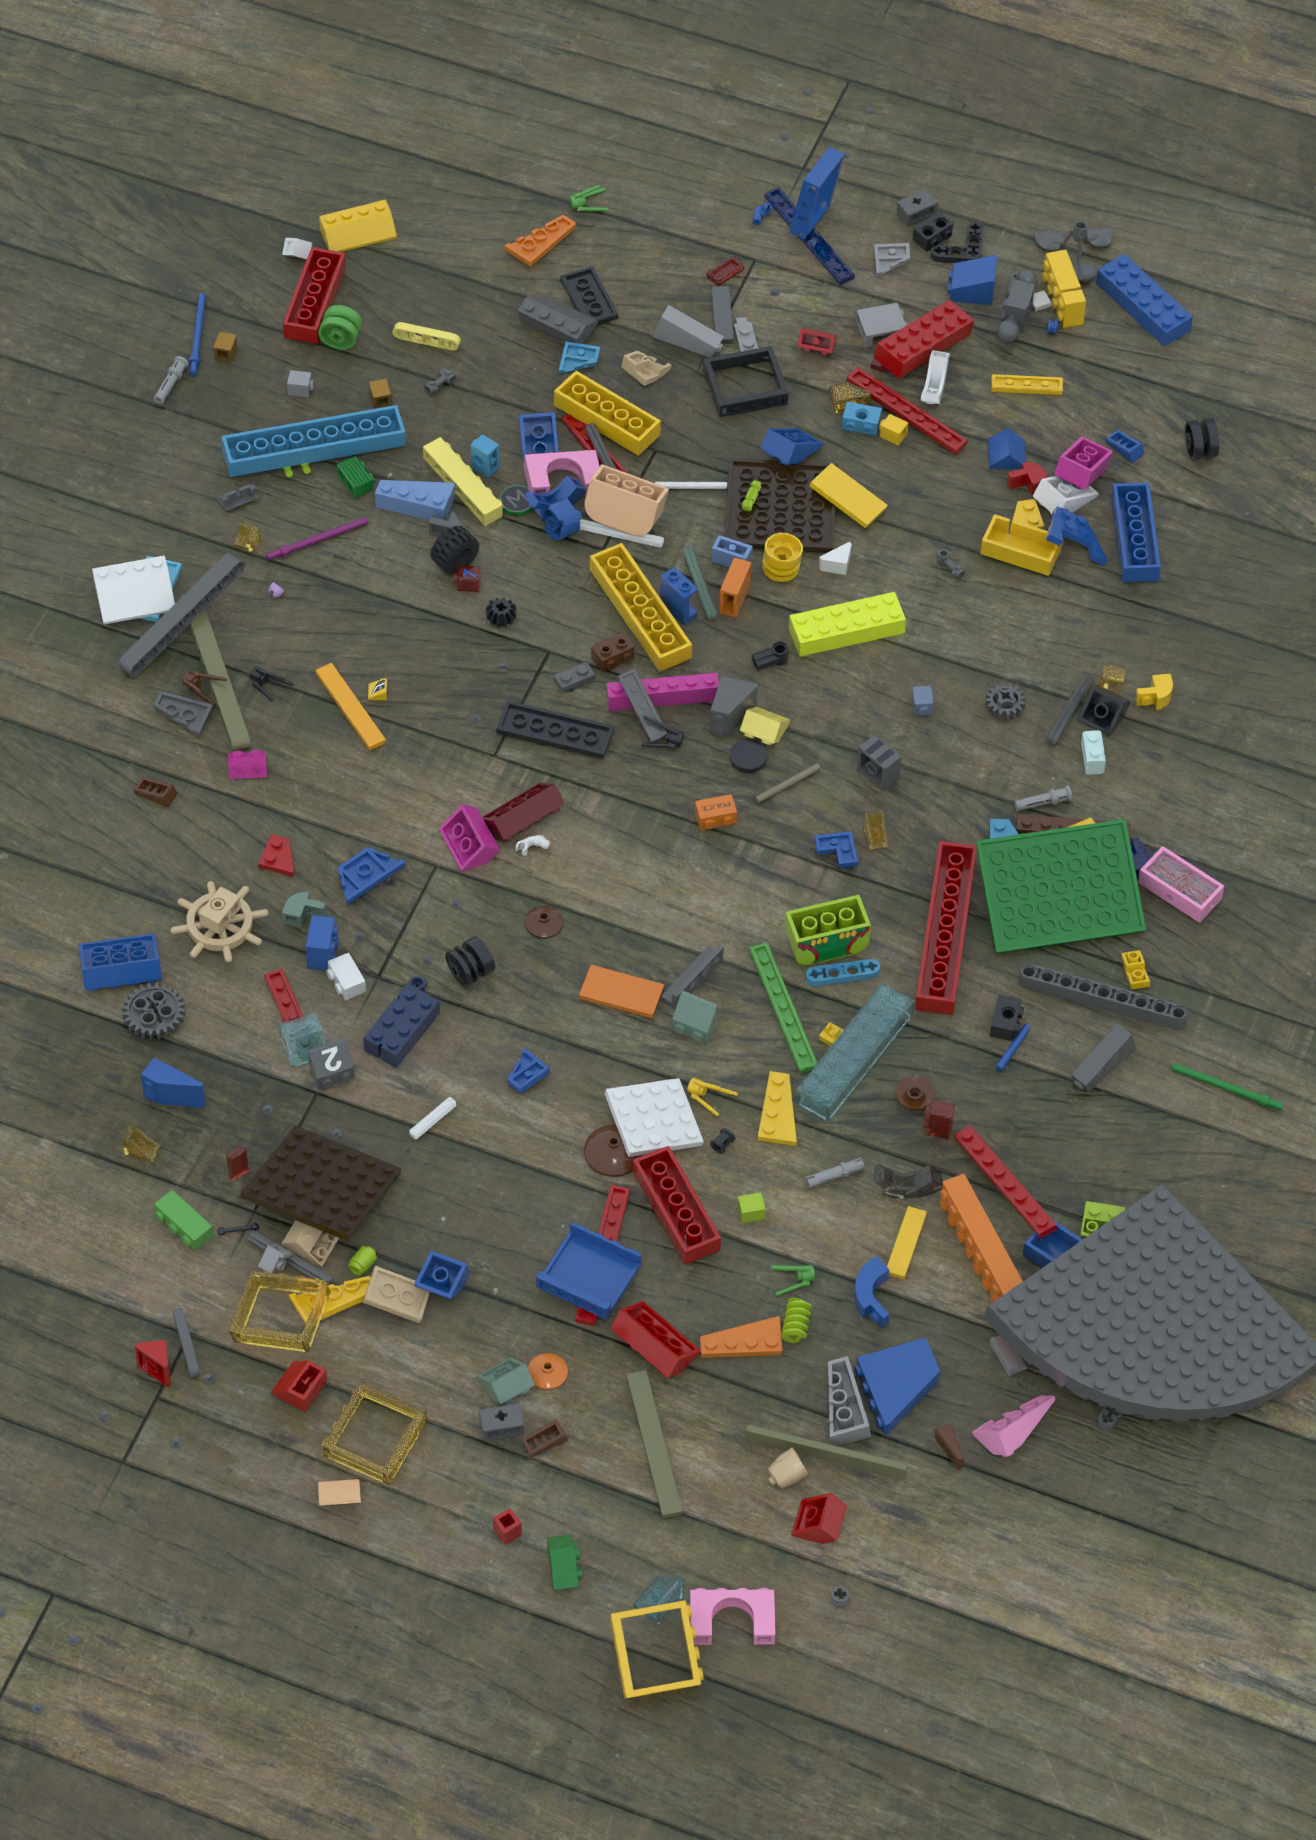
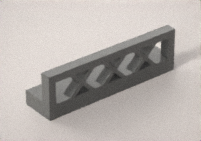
M720 944L715 949L708 946L663 993L661 1001L676 1010L682 991L692 994L723 961L724 947Z

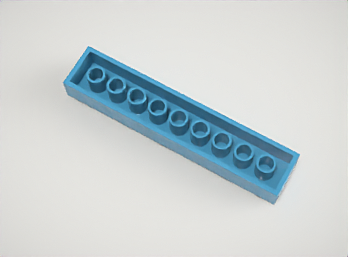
M394 405L222 436V452L229 476L234 477L405 446L406 432L398 407Z

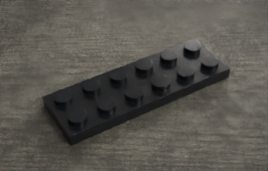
M507 700L497 725L496 733L604 759L614 733V726Z

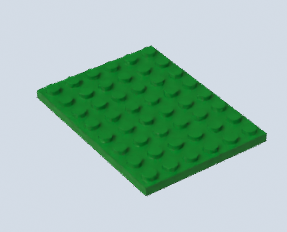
M1126 819L977 840L975 842L995 954L1146 931Z

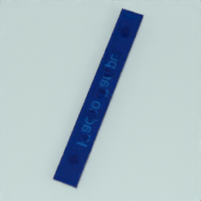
M780 187L764 194L765 199L791 228L796 209L795 204ZM813 228L805 240L800 238L839 285L855 279V274L815 228Z

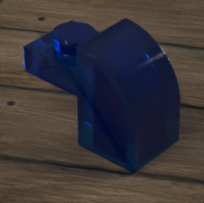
M1139 837L1131 838L1130 845L1136 878L1139 880L1140 869L1154 856L1153 849L1146 850L1145 844L1141 843Z

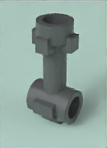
M447 368L441 369L439 372L440 377L435 381H428L424 386L425 391L431 395L436 393L438 387L443 383H454L456 380L455 373Z
M941 549L937 553L938 565L941 567L947 566L952 570L951 575L953 577L956 576L958 579H961L966 573L964 567L956 565L949 559L950 553L948 550Z

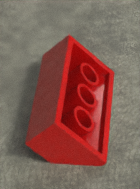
M644 1301L620 1309L611 1326V1329L619 1338L625 1340L633 1350L640 1353L648 1363L655 1366L667 1378L680 1374L701 1352L700 1349Z

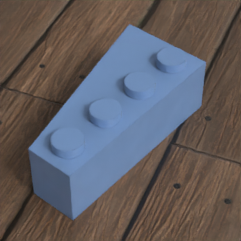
M380 480L375 492V506L427 520L433 517L446 521L455 499V483Z

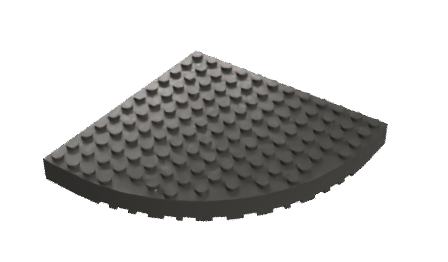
M1163 1184L990 1304L984 1316V1319L1029 1365L1033 1364L1040 1370L1039 1372L1045 1377L1049 1376L1055 1380L1057 1385L1065 1386L1072 1390L1074 1395L1085 1400L1087 1398L1099 1403L1098 1405L1101 1407L1105 1405L1115 1408V1411L1131 1415L1133 1413L1153 1420L1165 1418L1177 1422L1188 1421V1419L1204 1421L1205 1418L1216 1417L1217 1419L1229 1417L1237 1412H1246L1250 1408L1259 1407L1271 1399H1276L1316 1371V1342Z

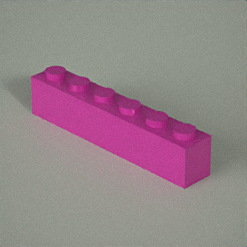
M718 673L641 680L654 707L714 701L719 686ZM607 683L609 711L633 709L621 683Z

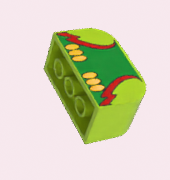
M860 895L785 912V931L796 961L799 964L813 965L851 956L861 952L869 944L871 924Z

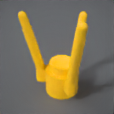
M696 1078L691 1079L687 1091L692 1093L690 1098L697 1100L715 1116H719V1113L699 1097L700 1095H705L707 1088L738 1096L737 1092L703 1082Z

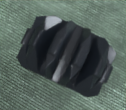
M497 597L495 601L490 600L489 605L486 607L487 621H490L491 626L497 624L498 628L501 625L506 628L507 624L512 625L517 617L515 604H512L511 599L506 601L505 597L502 600H499Z

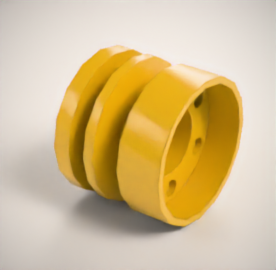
M788 533L773 534L767 539L764 547L762 570L768 578L777 582H787L797 577L803 553V545L800 540Z

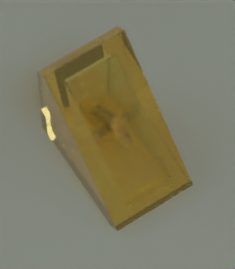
M883 809L864 812L863 830L869 850L888 847Z
M133 1123L129 1124L122 1139L125 1155L149 1162L154 1160L160 1147L156 1141Z

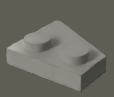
M909 243L874 244L876 277L910 262Z

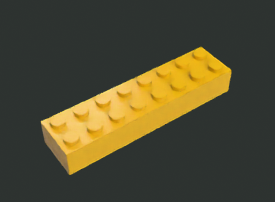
M620 543L591 555V573L658 671L661 672L691 659L692 643L625 546Z

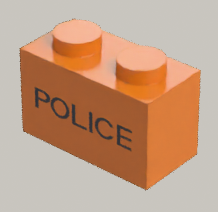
M732 794L695 801V815L700 830L737 823V810Z

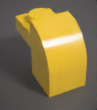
M1171 674L1152 675L1151 687L1138 688L1136 690V706L1155 704L1156 710L1166 707L1171 700L1173 689Z

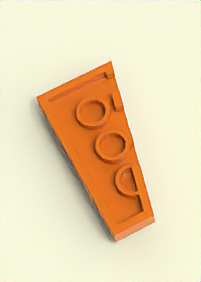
M561 215L546 223L545 227L541 229L536 228L531 231L530 235L526 237L521 236L517 238L516 242L504 245V250L531 267L576 228V223L565 215Z
M780 1316L700 1336L701 1358L782 1355Z

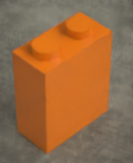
M733 559L720 589L719 613L737 618L751 585V562L744 559Z

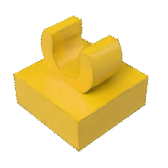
M829 1022L820 1033L819 1040L836 1048L845 1037L846 1031Z

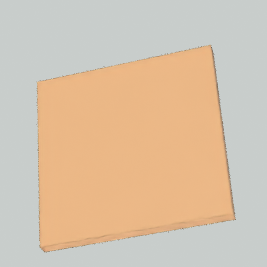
M359 1479L318 1482L319 1506L361 1503Z

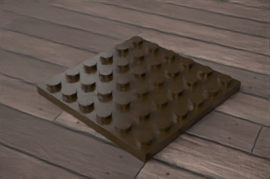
M730 458L725 537L751 545L753 548L764 549L765 543L770 536L777 533H788L800 540L803 545V551H832L835 505L809 486L830 464L799 462L798 464L785 465L780 461ZM752 481H760L761 489L758 492L752 509L750 511L743 510L742 503L751 487Z
M295 1125L244 1187L240 1198L349 1241L398 1178L401 1168Z

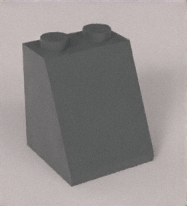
M725 676L721 677L710 711V733L728 737L743 722L746 710L757 707V683Z

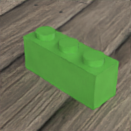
M173 1190L154 1204V1214L158 1221L168 1225L169 1230L174 1235H179L187 1247L191 1246L196 1251L213 1237L212 1225Z

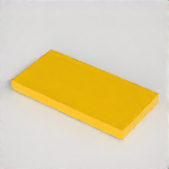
M832 463L809 485L864 528H867L888 506Z

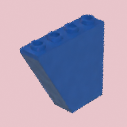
M926 1337L857 1357V1364L854 1366L856 1376L862 1380L861 1387L863 1393L869 1397L868 1404L870 1410L876 1414L875 1421L877 1427L882 1429L884 1435L889 1434L937 1384L940 1376L939 1367Z

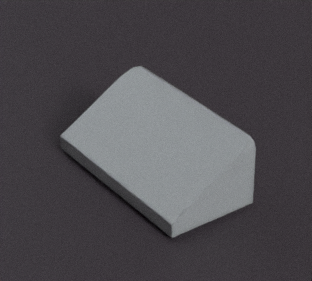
M1001 1336L990 1338V1346L1008 1376L1027 1369L1021 1356Z

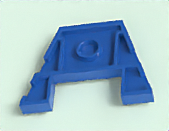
M1056 506L1052 512L1051 526L1048 528L1049 533L1046 536V540L1060 546L1064 541V536L1088 547L1090 560L1104 566L1108 561L1087 519L1070 512L1068 509Z

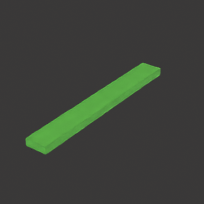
M768 942L749 947V952L799 1073L818 1069V1063Z

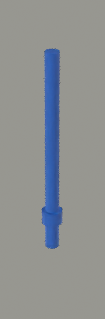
M199 293L192 355L189 358L191 376H196L197 367L200 364L199 350L206 299L205 293Z

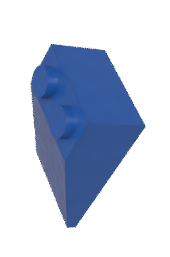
M555 412L519 415L523 465L525 455L559 452Z
M771 428L766 433L761 449L765 450L768 456L779 458L782 464L790 465L798 464L822 448L824 443L798 428Z
M156 1058L150 1062L141 1074L143 1094L151 1102L154 1101L161 1105L204 1108L206 1105L203 1083Z

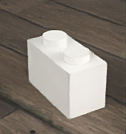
M349 953L328 961V969L326 970L328 978L335 982V989L338 995L341 994L344 1000L366 992L365 980Z

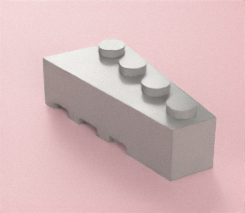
M848 1356L828 1361L831 1445L841 1446L870 1438L869 1423Z

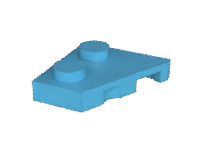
M566 341L560 362L559 374L597 366L601 351L600 347Z

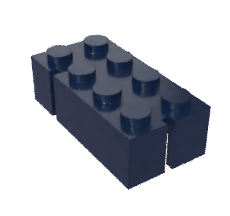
M408 983L397 995L398 999L395 998L363 1037L364 1051L377 1058L382 1054V1061L395 1068L399 1066L440 1014L439 1000Z

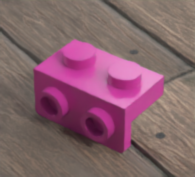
M253 750L251 752L234 751L228 753L229 778L267 777L266 751Z

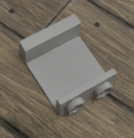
M898 303L857 310L856 323L866 348L873 346V337L895 333L908 325L904 321V312L899 308Z

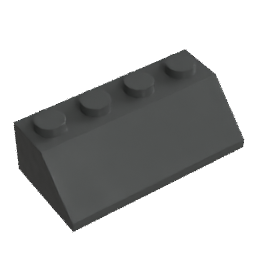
M539 292L527 296L517 310L521 322L563 342L584 344L598 323L597 320Z

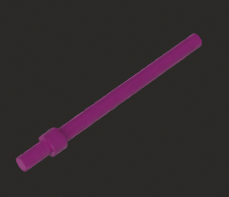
M364 517L288 546L286 544L279 546L277 550L266 553V557L268 560L279 556H287L292 551L366 525L368 520Z

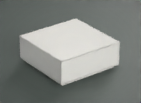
M1045 291L1034 293V311L1051 307V301Z

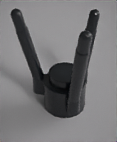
M255 666L250 672V679L253 680L252 685L257 687L271 701L273 697L260 684H265L269 678H272L282 683L293 685V682L286 680L285 677L266 671L258 666Z
M647 716L643 717L645 720L665 729L668 733L666 741H669V743H642V746L668 747L675 749V746H681L684 732L668 727Z

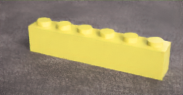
M440 437L423 446L424 460L444 482L455 483V494L484 526L503 517V504L501 500L495 498L491 489L486 488L480 477L472 472L470 466L462 461L460 455L452 450L448 442H445Z

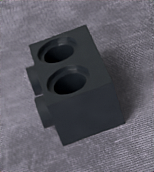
M938 212L913 228V241L927 252L934 245H938L952 236L953 223L942 213Z

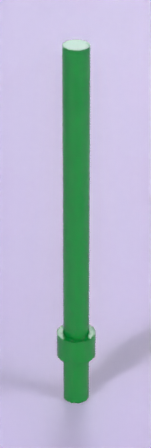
M1176 1063L1172 1066L1173 1071L1257 1101L1259 1105L1265 1107L1268 1105L1281 1111L1284 1107V1103L1271 1099L1269 1095H1260Z

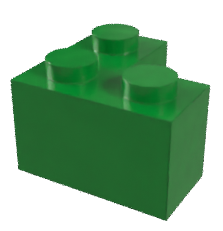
M571 1535L547 1537L548 1558L554 1590L579 1587L578 1580H582L581 1567H577L576 1560H580L577 1541H573Z

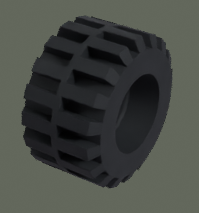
M457 525L444 531L438 537L431 548L430 556L446 574L455 575L462 572L474 561L480 544L463 526Z

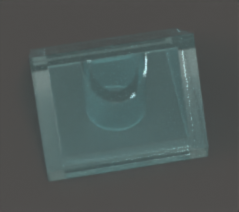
M658 1576L633 1606L636 1609L678 1602L684 1596L685 1581L682 1578ZM671 1610L646 1614L645 1616L659 1624Z

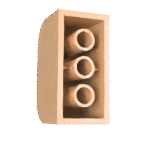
M602 464L590 479L585 499V510L590 518L606 527L618 529L625 534L645 535L662 515L669 488Z

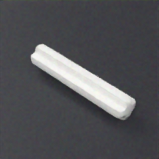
M448 1097L411 1128L409 1135L413 1139H418L456 1107V1101L452 1097Z

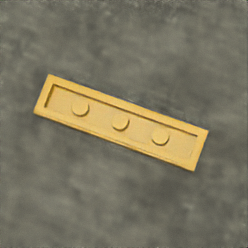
M992 374L991 392L1062 395L1063 378Z
M908 1206L887 1265L889 1276L902 1280L905 1279L927 1216V1211Z

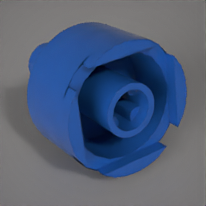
M568 498L561 499L543 508L541 511V520H545L546 523L544 529L553 540H562L577 533L580 529L581 513L579 510H575Z

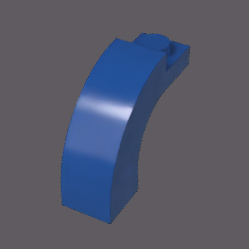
M566 475L562 482L551 492L538 494L528 491L525 494V498L529 501L528 505L541 516L543 508L561 499L568 498L570 503L574 505L587 490L576 478Z
M875 1256L859 1271L856 1278L854 1298L856 1308L861 1317L864 1319L869 1315L875 1324L878 1323L881 1328H884L889 1324V1313L875 1299L873 1292L878 1286L888 1280L889 1269Z

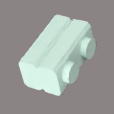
M1101 731L1082 732L1081 748L1085 774L1104 773L1106 760Z

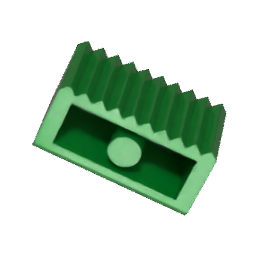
M356 456L337 464V474L354 498L374 490L373 483H375V479L372 473H367L364 462L359 461Z

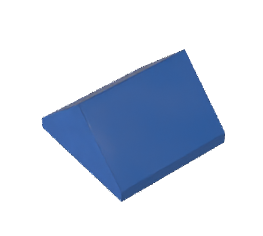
M1006 428L988 439L989 469L1022 468V463L1025 462V444L1022 437Z

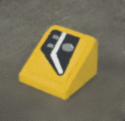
M387 678L369 684L368 700H387Z

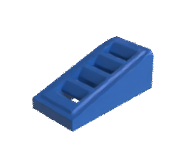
M1120 430L1115 431L1105 439L1112 448L1131 463L1144 455L1143 444Z

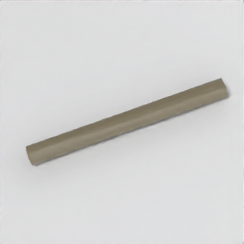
M816 763L755 797L756 802L760 803L821 770L819 764Z

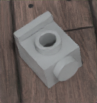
M277 1243L268 1245L258 1267L264 1269L263 1272L274 1277L276 1273L284 1269L286 1258L291 1257L293 1253Z

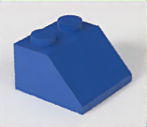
M430 1251L414 1286L452 1300L462 1291L470 1275L468 1265Z

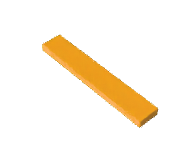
M330 663L315 670L317 677L369 751L386 744L385 737L334 665Z

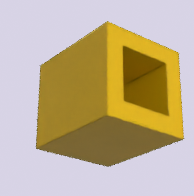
M889 414L879 425L880 437L899 446L907 435L908 422Z

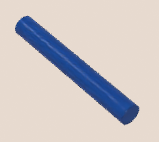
M1024 1024L996 1065L997 1070L1002 1071L1030 1031L1029 1025Z

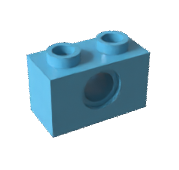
M847 402L842 417V429L877 436L882 408Z
M483 434L478 439L473 440L471 443L472 469L486 478L493 475L500 468L499 444Z

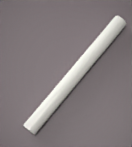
M655 482V484L669 489H727V482Z

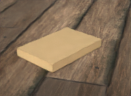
M375 1266L363 1303L420 1323L430 1292L415 1287V1280Z

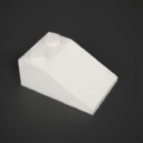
M1059 476L1041 479L1033 497L1038 500L1040 505L1047 508L1052 515L1056 506L1068 509L1073 513L1098 497L1099 493L1091 486L1086 490L1081 489L1069 481L1062 480Z

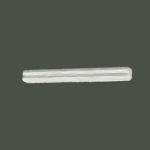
M580 520V530L660 548L664 544V538L651 534L635 536L622 533L615 528L606 527L598 522Z

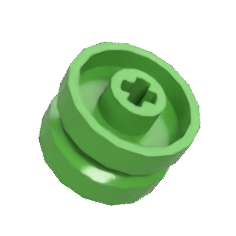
M343 305L331 306L325 311L318 335L326 345L338 350L350 349L356 343L362 326V319L355 310Z

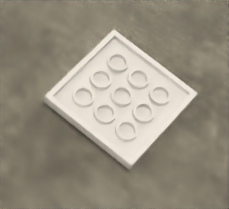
M679 1078L606 1089L605 1096L628 1157L646 1155L666 1146H669L671 1150H679L703 1145L704 1141Z

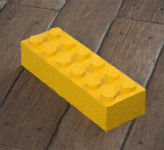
M575 371L554 390L555 407L572 415V417L586 424L594 423L599 433L638 456L660 436L661 420L578 371Z

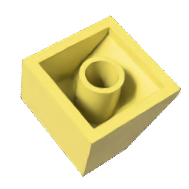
M754 707L746 710L740 731L744 732V735L749 738L755 739V737L762 739L761 742L772 745V743L780 741L791 719L759 707Z

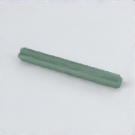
M690 546L685 547L683 555L694 584L698 588L697 592L707 619H716L717 612L693 548Z

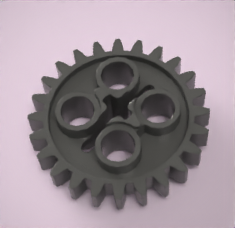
M156 982L155 986L151 987V984L148 983L147 988L140 985V991L133 989L134 995L128 994V1000H124L122 1015L125 1026H129V1031L134 1030L135 1036L141 1033L142 1039L146 1035H149L150 1040L155 1035L158 1039H160L161 1034L168 1037V1031L174 1034V1027L180 1028V1023L184 1022L183 1016H186L183 997L179 996L178 991L173 992L172 986L166 989V984L159 987L158 982ZM147 999L150 1000L153 1009H150V1003ZM155 1013H157V1015H158V1020H159L161 1023H158V1021H157V1019H156Z

